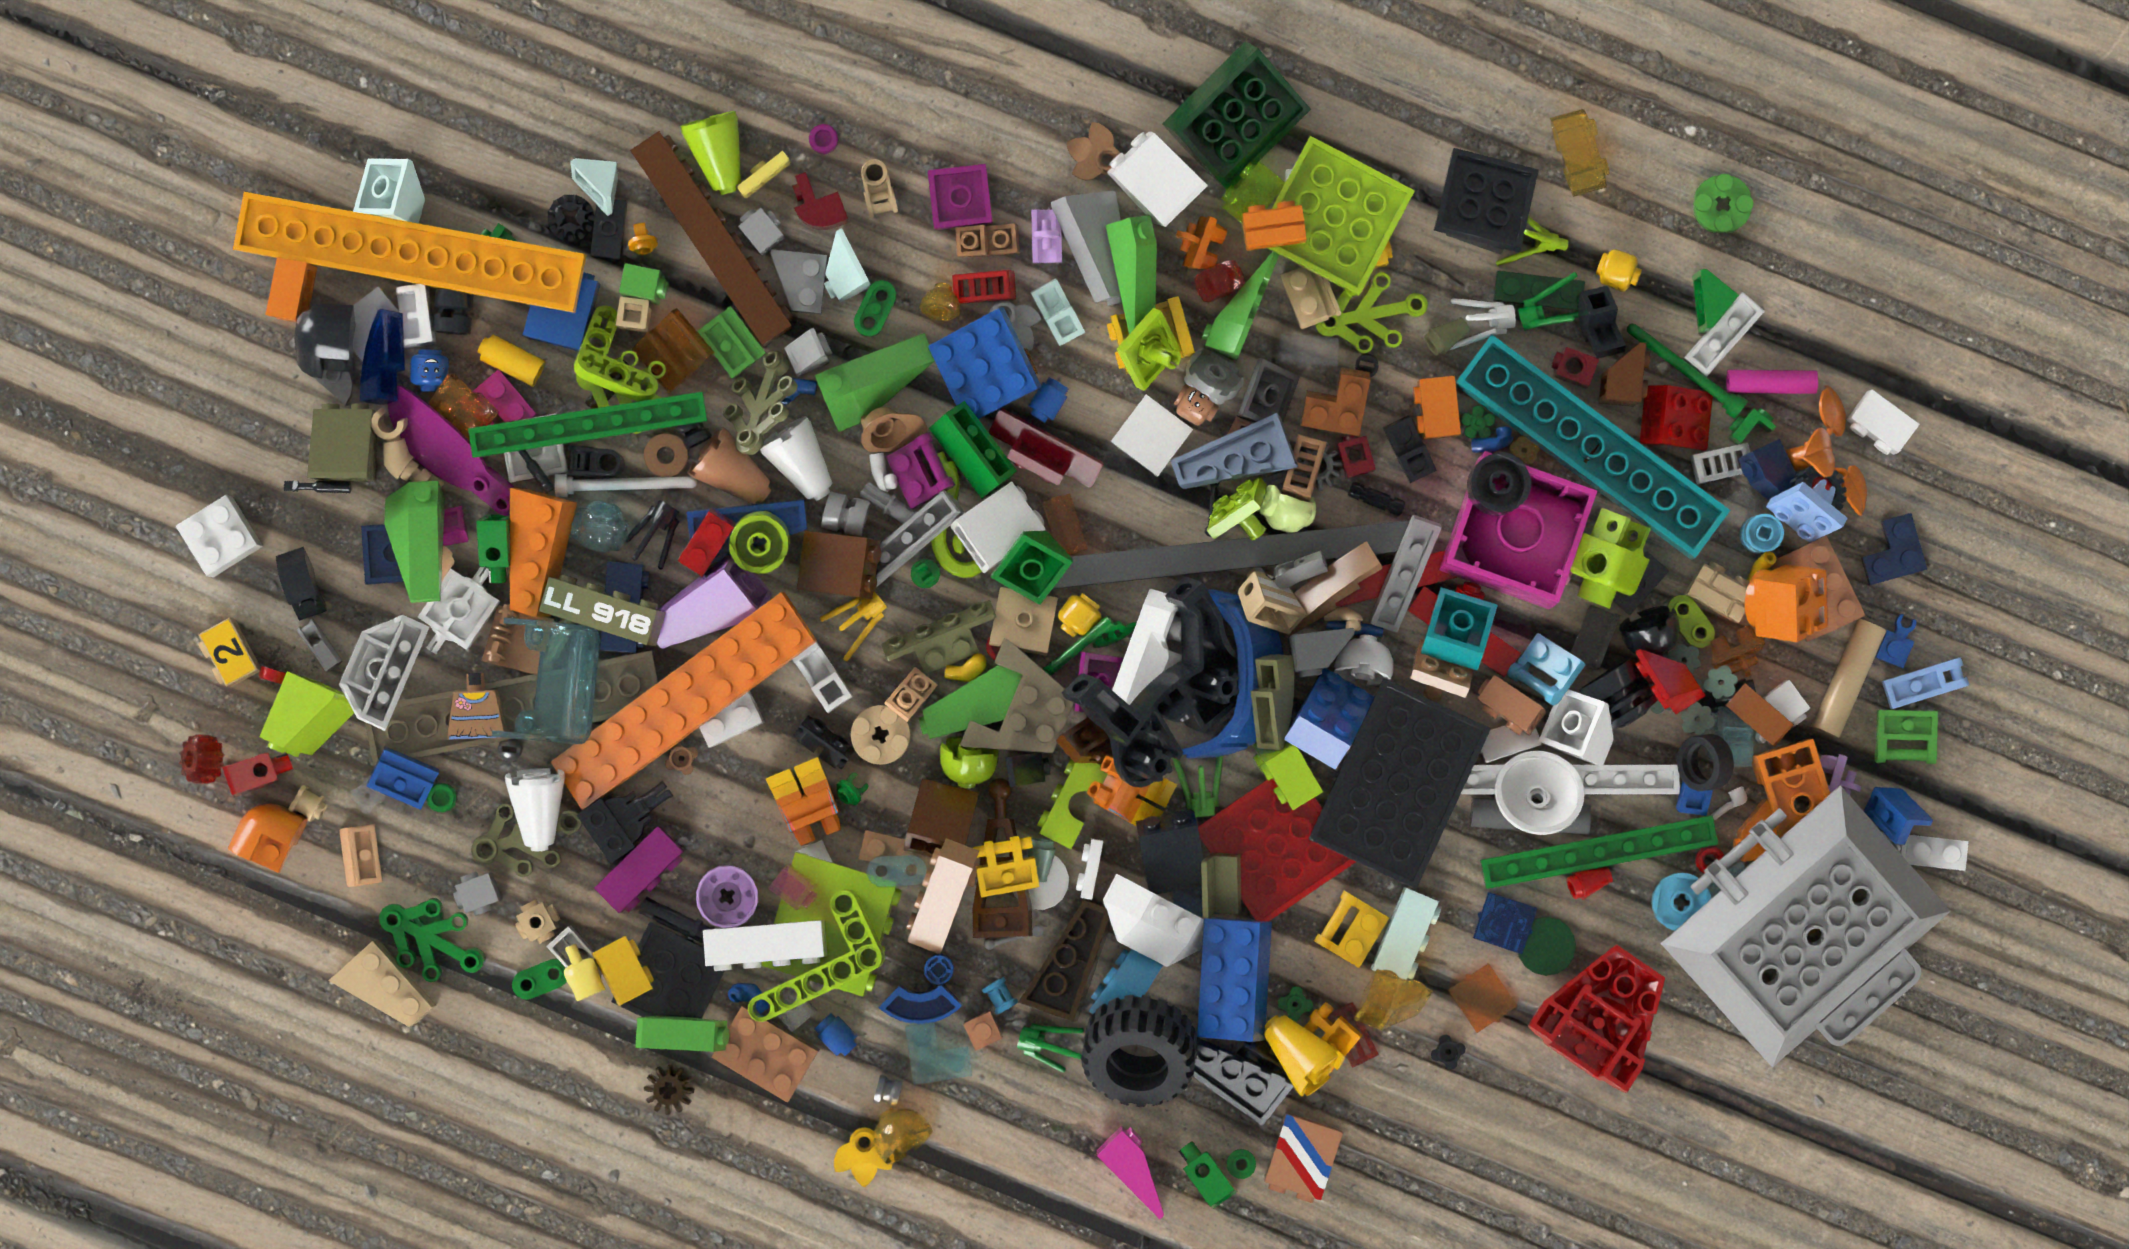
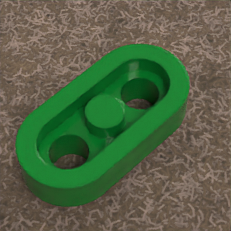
M880 280L872 283L868 288L854 317L855 328L862 336L874 337L883 329L897 298L896 290L891 283ZM885 291L888 294L885 301L877 300L878 292ZM868 317L875 320V324L871 328L864 326V320Z
M557 958L525 969L515 975L512 982L513 991L519 998L529 1000L560 988L567 983L564 975L566 967ZM552 968H556L559 971L557 979H552L549 976V971ZM524 979L531 981L532 988L530 990L522 988Z

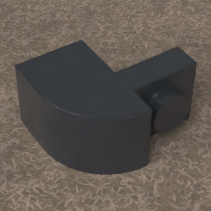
M1608 285L1580 292L1578 301V317L1585 342H1590L1597 359L1623 353L1626 348V344L1616 324L1618 307Z
M304 547L276 556L277 571L288 604L292 605L299 621L326 612V603L316 584L314 568Z

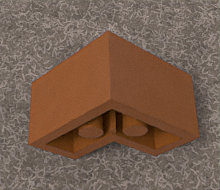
M1341 367L1336 395L1307 390L1301 426L1360 436L1371 380L1370 372Z

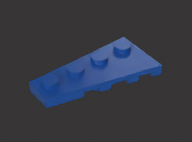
M804 499L713 508L735 523L749 513L768 511L784 522L789 535L807 530L808 528ZM710 509L687 511L690 539ZM731 533L712 563L720 561L730 553L729 540ZM755 536L753 546L764 545L767 540Z

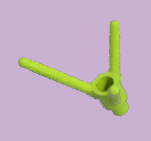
M1528 216L1527 223L1537 232L1526 229L1524 234L1536 239L1535 247L1497 260L1496 265L1501 266L1536 253L1546 252V250L1555 251L1559 249L1566 251L1569 242L1567 239L1559 238L1558 234L1550 233Z

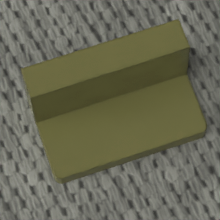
M1212 852L1201 862L1203 918H1210L1215 913L1239 914L1242 911L1240 854Z

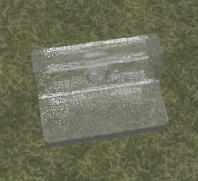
M1280 333L1277 364L1336 369L1338 366L1339 338Z

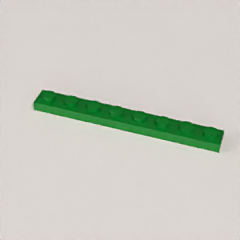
M696 392L468 428L472 457L477 458L706 422L708 418L704 393Z
M1713 815L1482 859L1480 863L1485 888L1490 889L1718 845Z

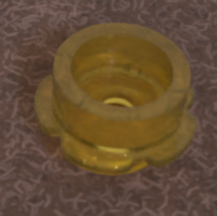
M1520 436L1517 441L1512 442L1510 453L1520 458L1523 463L1531 464L1537 459L1536 454L1539 452V447L1525 436ZM1522 448H1526L1527 453H1523Z

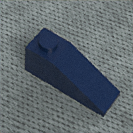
M1780 439L1738 458L1742 472L1747 477L1750 485L1768 501L1772 497L1793 487L1790 481L1795 478L1796 472Z

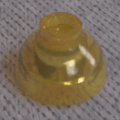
M936 283L935 287L929 290L920 302V311L932 320L950 321L960 315L959 300L952 292V286L947 283Z

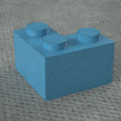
M1123 949L1114 962L1119 967L1117 969L1114 967L1110 969L1102 981L1106 985L1104 986L1100 983L1090 997L1095 1001L1089 1012L1094 1014L1101 1005H1108L1110 1000L1117 997L1120 1000L1124 999L1126 995L1142 997L1148 991L1163 965L1133 949H1130V951Z

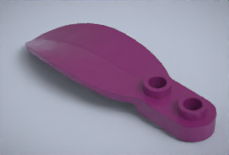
M393 386L387 396L389 417L394 429L397 427V421L402 418H408V425L400 434V438H405L409 453L437 477L456 487L472 491L500 515L510 516V488L516 487L493 468L487 466L483 457L473 458L470 441L430 405L404 386ZM501 499L505 500L506 503H507V505H505V504L501 501Z

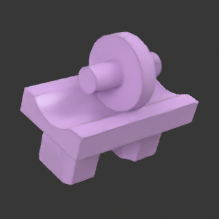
M1031 210L1033 263H1062L1061 227L1053 210Z
M1840 754L1838 757L1821 755L1820 762L1823 771L1833 775L1830 785H1828L1830 794L1840 785L1849 795L1852 790L1856 792L1861 791L1862 786L1854 784L1856 772L1848 770L1845 781L1841 780L1848 758Z

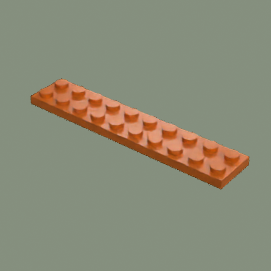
M780 592L553 759L551 764L557 773L558 769L564 771L566 787L580 808L585 810L809 648L817 640L786 593Z

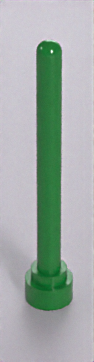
M1631 323L1627 326L1628 334L1639 342L1646 343L1647 348L1723 404L1722 407L1726 409L1725 413L1731 418L1735 419L1747 404L1748 400L1740 394L1735 395L1732 393L1730 395L1636 324Z

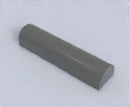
M1472 797L1470 827L1520 830L1503 816L1496 799ZM1583 805L1575 821L1557 833L1588 835L1591 824V806Z

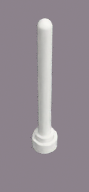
M555 474V496L560 498L568 497V494H574V491L694 488L697 485V479L691 476L573 479V477H568L567 474Z

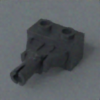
M663 781L630 804L628 802L637 796L634 791L625 797L617 796L607 800L600 798L577 815L610 864L615 863L638 846L636 841L643 834L645 825L654 820L651 815L642 821L640 819L661 803L673 797L670 790H666L656 797L658 793L667 788Z

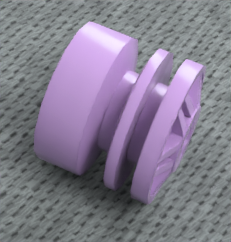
M732 865L718 866L709 870L701 878L696 890L697 907L702 917L710 924L721 928H734L747 922L754 914L758 903V890L752 877L743 869ZM725 888L727 891L732 889L735 892L732 895L734 900L732 903L729 904L727 901L721 903L719 901V898L722 896L721 889Z

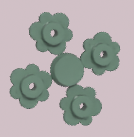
M1679 644L1677 650H1672L1667 655L1668 659L1686 664L1692 674L1694 669L1701 666V662L1698 659L1700 652L1694 646L1687 647L1685 644ZM1726 665L1720 666L1718 670L1711 669L1708 672L1709 678L1704 681V685L1701 680L1695 678L1703 692L1704 689L1712 692L1713 697L1716 699H1720L1722 696L1732 697L1736 692L1734 685L1737 684L1738 678L1732 674V670ZM1651 688L1647 690L1648 694L1644 698L1654 694ZM1659 701L1650 707L1651 711L1655 714H1660L1664 711V707ZM1698 701L1690 705L1688 711H1683L1681 714V718L1684 720L1682 724L1683 730L1688 734L1695 732L1697 735H1703L1705 729L1713 728L1715 720L1711 716L1712 711L1710 707H1702Z

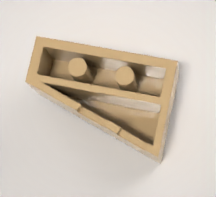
M379 940L372 941L328 980L408 1027L417 1024L437 1006L408 972L397 964L396 959Z

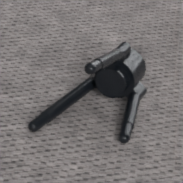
M661 500L658 501L656 506H651L648 513L625 538V542H630L649 521L652 523V526L632 556L634 561L639 558L658 528L665 531L669 527L658 564L659 570L664 568L675 529L680 523L676 519L679 514L678 510Z

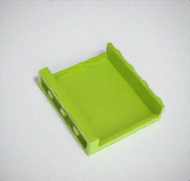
M795 852L774 924L825 920L827 956L820 957V963L802 964V959H790L791 965L773 966V961H764L761 966L797 977L850 952L830 907V900L833 894L844 889L852 890L859 896L875 933L882 944L884 934H890L894 918L890 917L892 907H898L901 899L902 890L898 889L900 882L815 858L802 852ZM841 895L838 899L839 908L843 911H849L852 907V899L847 895ZM860 922L852 923L850 928L851 934L855 938H862L865 934L863 924ZM866 949L863 953L864 962L868 965L876 964L878 959L877 953L872 949ZM841 961L837 964L836 971L840 977L847 978L851 973V968L848 963ZM871 971L835 989L863 997L866 996L867 991H873L877 975ZM813 974L810 981L824 985L823 978L820 975Z

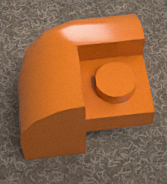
M272 803L257 805L247 811L240 820L228 850L248 861L256 862L280 873L292 846L298 844L308 818L297 812H291L284 806Z

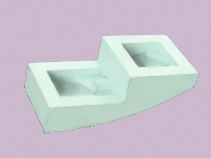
M1056 278L1030 292L1059 346L1085 333Z

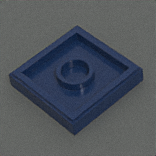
M385 525L361 526L365 585L404 582Z

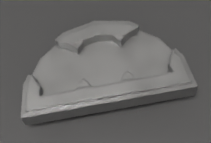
M324 370L322 379L314 377L347 406L353 396V381L350 372Z

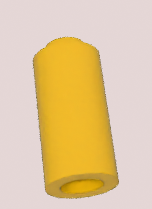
M494 334L490 338L484 337L477 351L481 354L480 361L531 387L535 386L546 365L545 360Z

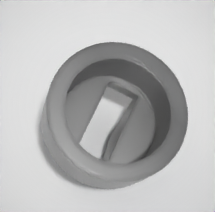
M515 738L503 740L498 745V754L505 761H515L522 754V745ZM502 746L517 747L516 753L502 752Z

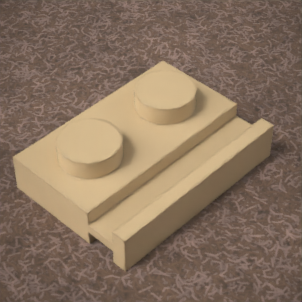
M1304 267L1280 275L1301 329L1329 320V317L1334 315H1341L1339 305L1327 279Z

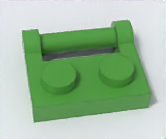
M1877 710L1875 762L1886 763V760L1925 761L1926 764H1936L1938 711ZM1887 740H1925L1926 749L1887 748Z

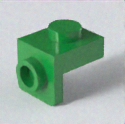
M1753 408L1744 417L1739 415L1729 427L1732 433L1728 436V439L1738 445L1756 424L1768 433L1772 432L1777 426L1772 423L1774 418L1761 408L1758 411Z

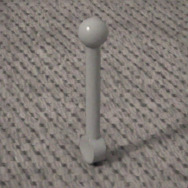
M1036 925L1033 927L1032 933L1034 936L1040 937L1043 935L1044 929L1042 926ZM1003 937L995 940L988 938L984 941V947L992 950L995 945L1025 937Z

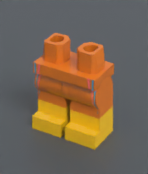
M1105 756L1101 764V770L1108 773L1103 784L1097 781L1091 783L1087 794L1094 799L1093 803L1136 826L1135 821L1144 820L1150 816L1160 817L1164 812L1136 796L1139 794L1166 808L1178 784L1163 777V781L1153 782L1145 787H1133L1119 777L1114 766L1113 757Z
M819 757L794 766L796 775L805 793L803 795L792 769H787L766 778L789 833H794L801 846L816 840L810 825L821 821L826 835L842 830L838 816L841 812Z

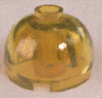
M890 1108L879 1116L880 1122L875 1127L873 1142L881 1159L889 1165L907 1157L905 1152L912 1147L915 1148V1151L920 1148L932 1135L933 1130L929 1122L919 1112L911 1108H900L896 1111Z

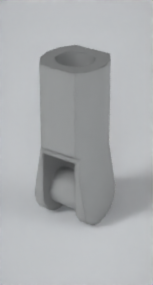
M1320 550L1295 561L1277 565L1274 568L1277 587L1288 588L1300 581L1328 572L1327 562L1322 551Z
M311 618L309 619V624L303 628L298 627L297 631L324 670L328 672L341 664L343 660L316 621ZM317 632L321 639L313 644L309 637Z

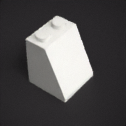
M1142 132L1131 142L1133 147L1125 155L1120 153L1110 162L1109 165L1112 168L1107 173L1146 215H1151V220L1154 224L1166 227L1208 185L1155 133L1148 132L1145 134Z

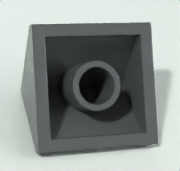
M1258 358L1237 417L1255 423L1277 413L1283 423L1300 376L1265 359Z

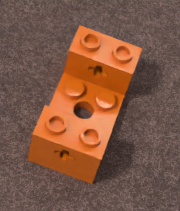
M1803 739L1749 756L1757 783L1764 785L1772 814L1778 808H1781L1788 816L1776 826L1780 838L1830 795L1814 739ZM1798 796H1805L1809 800V808L1804 813H1799L1794 808V801Z

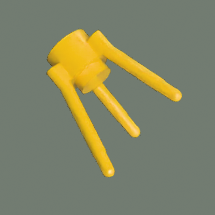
M875 592L872 599L856 597L819 618L821 622H824L859 604L856 607L858 611L839 626V630L843 631L862 616L866 620L872 617L844 656V661H848L876 623L885 617L882 612L887 606Z

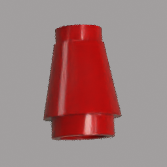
M1604 866L1573 872L1572 876L1566 878V882L1572 897L1575 900L1579 898L1584 900L1613 882V878L1609 868Z

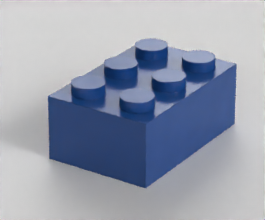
M1324 668L1322 669V674L1317 677L1310 688L1284 740L1336 770L1352 745L1373 702L1374 696L1367 693L1363 688L1357 687L1343 679L1339 674Z

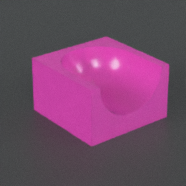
M1484 451V453L1477 459L1475 465L1484 457L1491 455L1492 453ZM1526 466L1531 478V490L1527 499L1514 511L1506 515L1493 516L1477 509L1469 500L1466 489L1439 570L1550 610L1559 603L1597 490ZM1501 478L1492 481L1496 485L1495 489L1498 491L1505 488L1501 484L1503 480Z

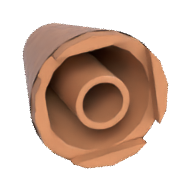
M721 427V430H718L699 452V463L696 464L693 461L687 474L748 503L754 504L756 501L762 503L771 492V488L768 487L770 480L748 454H742L736 449V439L726 428Z

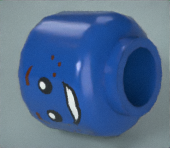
M418 350V354L412 356L410 360L411 383L420 386L421 392H438V386H444L449 381V359L442 355L441 350Z

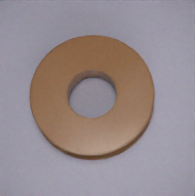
M670 433L658 434L649 440L644 449V461L647 468L659 477H674L681 473L687 465L688 450L683 441L676 435ZM664 447L671 448L675 454L673 461L669 464H663L658 459V452Z

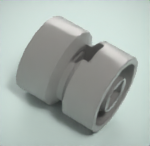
M830 491L822 517L821 528L835 532L841 528L847 535L862 537L871 501L856 497L850 501L847 495Z

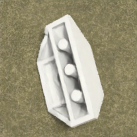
M401 615L361 632L339 683L357 719L384 731L386 730L429 630V626Z
M1116 874L1103 902L1119 943L1166 967L1201 949L1204 930L1203 918Z

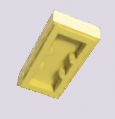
M783 150L769 162L765 163L763 160L750 170L752 175L737 186L738 191L744 198L750 197L790 165L791 162Z

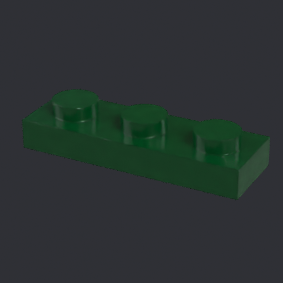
M1497 271L1493 301L1524 304L1523 300L1536 296L1563 278ZM1573 279L1535 303V305L1578 311L1580 292L1584 291L1585 281Z

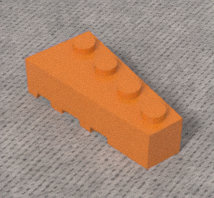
M510 488V610L533 617L551 616L540 612L539 608L548 578L559 579L577 502L549 494L545 495V493L527 488Z

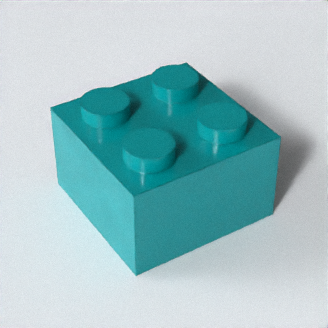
M1441 587L1421 654L1477 671L1486 648L1498 605Z

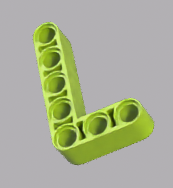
M849 889L837 891L830 900L831 910L850 952L752 998L748 1004V1013L752 1019L758 1022L770 1020L882 966L885 961L883 947L856 892ZM841 895H847L852 899V907L849 911H843L839 908L838 899ZM860 922L863 924L865 934L862 938H855L851 934L850 928L852 923ZM866 949H872L877 953L878 959L876 964L868 965L864 962L863 953ZM841 961L848 963L851 968V973L847 978H842L837 974L836 966ZM813 974H818L823 978L824 986L819 991L812 989L809 981ZM786 987L795 989L797 999L794 1003H788L784 1000L783 991ZM759 1000H765L769 1003L770 1012L767 1016L760 1015L757 1012L756 1004Z

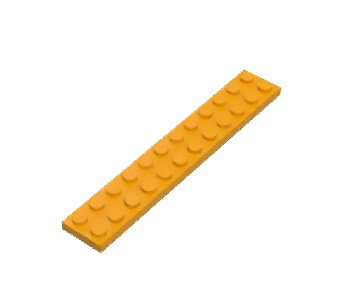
M249 192L243 193L233 250L306 262L316 266L441 289H450L576 313L587 256L583 253Z

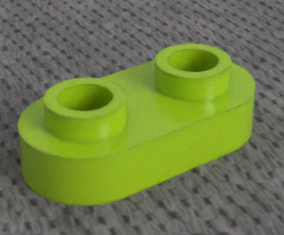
M1678 595L1670 599L1667 606L1670 612L1673 608L1676 610L1680 624V634L1690 646L1704 648L1710 645L1715 636L1714 627L1695 601L1687 595ZM1680 604H1684L1687 607L1685 615H1680L1677 611ZM1699 627L1705 631V636L1702 639L1697 638L1695 635V631Z

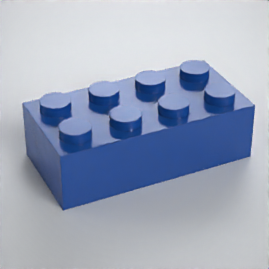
M1220 917L1204 918L1197 1037L1247 1042L1265 1040L1272 922Z

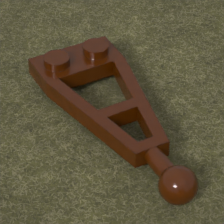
M997 778L990 783L988 788L989 795L994 800L995 819L987 820L984 842L993 841V843H996L997 830L1000 828H1004L1006 841L1010 840V837L1017 836L1014 819L1006 818V800L1012 793V787H1010L1006 779ZM1009 852L1010 857H996V862L1013 860L1012 852ZM981 857L980 866L986 865V857ZM977 879L972 908L973 938L1033 936L1032 904L1029 890L1017 891L1020 907L985 908L987 897L981 898Z

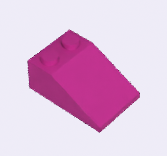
M1121 1126L1096 1150L1097 1156L1161 1219L1164 1216V1212L1143 1147L1141 1146L1143 1139L1131 1127L1126 1130Z

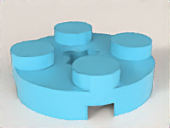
M1673 873L1662 878L1655 887L1651 899L1652 910L1656 920L1666 928L1675 931L1712 899L1709 890L1706 888L1697 895L1690 886L1699 878L1692 874ZM1680 894H1685V899L1689 900V906H1684L1683 911H1679L1678 906L1674 904V899L1679 898Z

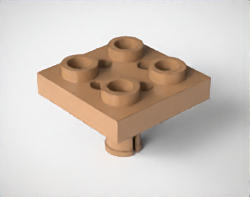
M1420 639L1410 679L1427 684L1423 696L1434 702H1439L1443 691H1447L1466 698L1471 685L1473 669L1421 654L1424 640Z

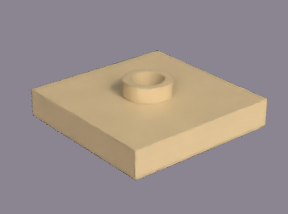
M1000 587L995 611L996 618L993 621L989 645L1001 647L1005 638L1023 652L1047 656L1058 598L1047 596L1039 605L1010 588Z

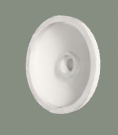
M1528 751L1513 757L1502 767L1495 784V798L1503 816L1516 828L1531 834L1547 835L1562 831L1575 821L1583 806L1584 787L1576 769L1562 757L1546 751ZM1532 798L1540 799L1541 803L1535 804Z

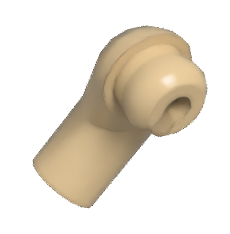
M1337 607V609L1324 616V621H1346V629L1354 628V631L1361 630L1362 615L1349 607Z

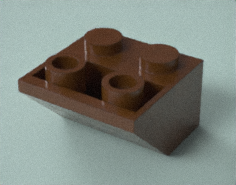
M1640 342L1601 374L1598 404L1634 407L1641 403L1643 398H1646L1648 380H1643L1645 368H1649L1650 351L1646 350V343Z

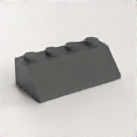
M1354 628L1296 634L1288 637L1289 653L1293 655L1294 673L1299 672V678L1322 674L1321 669L1329 667L1355 634Z

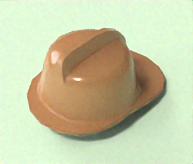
M879 407L868 415L861 417V424L863 426L861 443L864 449L869 452H895L914 441L918 436L927 433L928 427L924 419L918 415L897 413L890 407Z

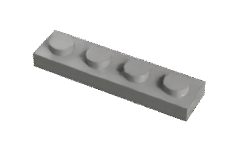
M1412 515L1368 619L1370 624L1398 632L1441 531L1440 523Z

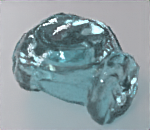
M595 500L589 503L586 508H577L572 521L570 535L582 546L598 552L620 551L628 537L627 529L629 522L624 520V515L617 505L602 500Z

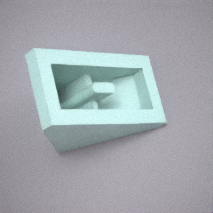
M579 158L571 160L572 179L607 216L612 214L618 182L617 162Z

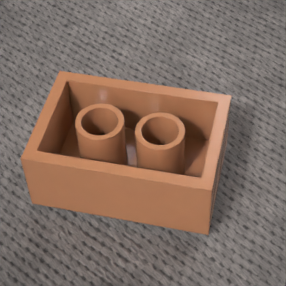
M744 1004L728 1028L730 1036L726 1050L715 1051L711 1058L788 1103L820 1049L772 1020L764 1022L755 1021L748 1013V1006Z

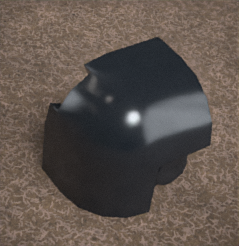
M313 304L312 309L298 315L294 340L297 365L302 372L311 377L321 379L324 370L353 372L355 364L353 338L356 327L354 305Z

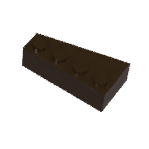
M1090 900L1082 902L1018 1003L1071 1022L1078 1021L1111 925L1105 905Z

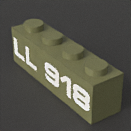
M560 574L559 579L548 578L539 608L540 612L645 645H657L666 612L657 609V603L641 599L640 604L630 601L631 595L614 591L613 595L603 593V586L587 582L586 587L577 585V578Z

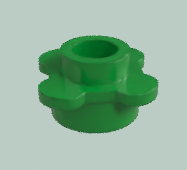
M1297 986L1292 987L1291 992L1285 997L1278 999V1007L1284 1009L1288 1017L1295 1022L1299 1021L1300 1016L1304 1012H1309L1313 1008L1312 1001L1306 999L1302 994L1303 990ZM1294 1001L1298 1002L1297 1007L1292 1005Z

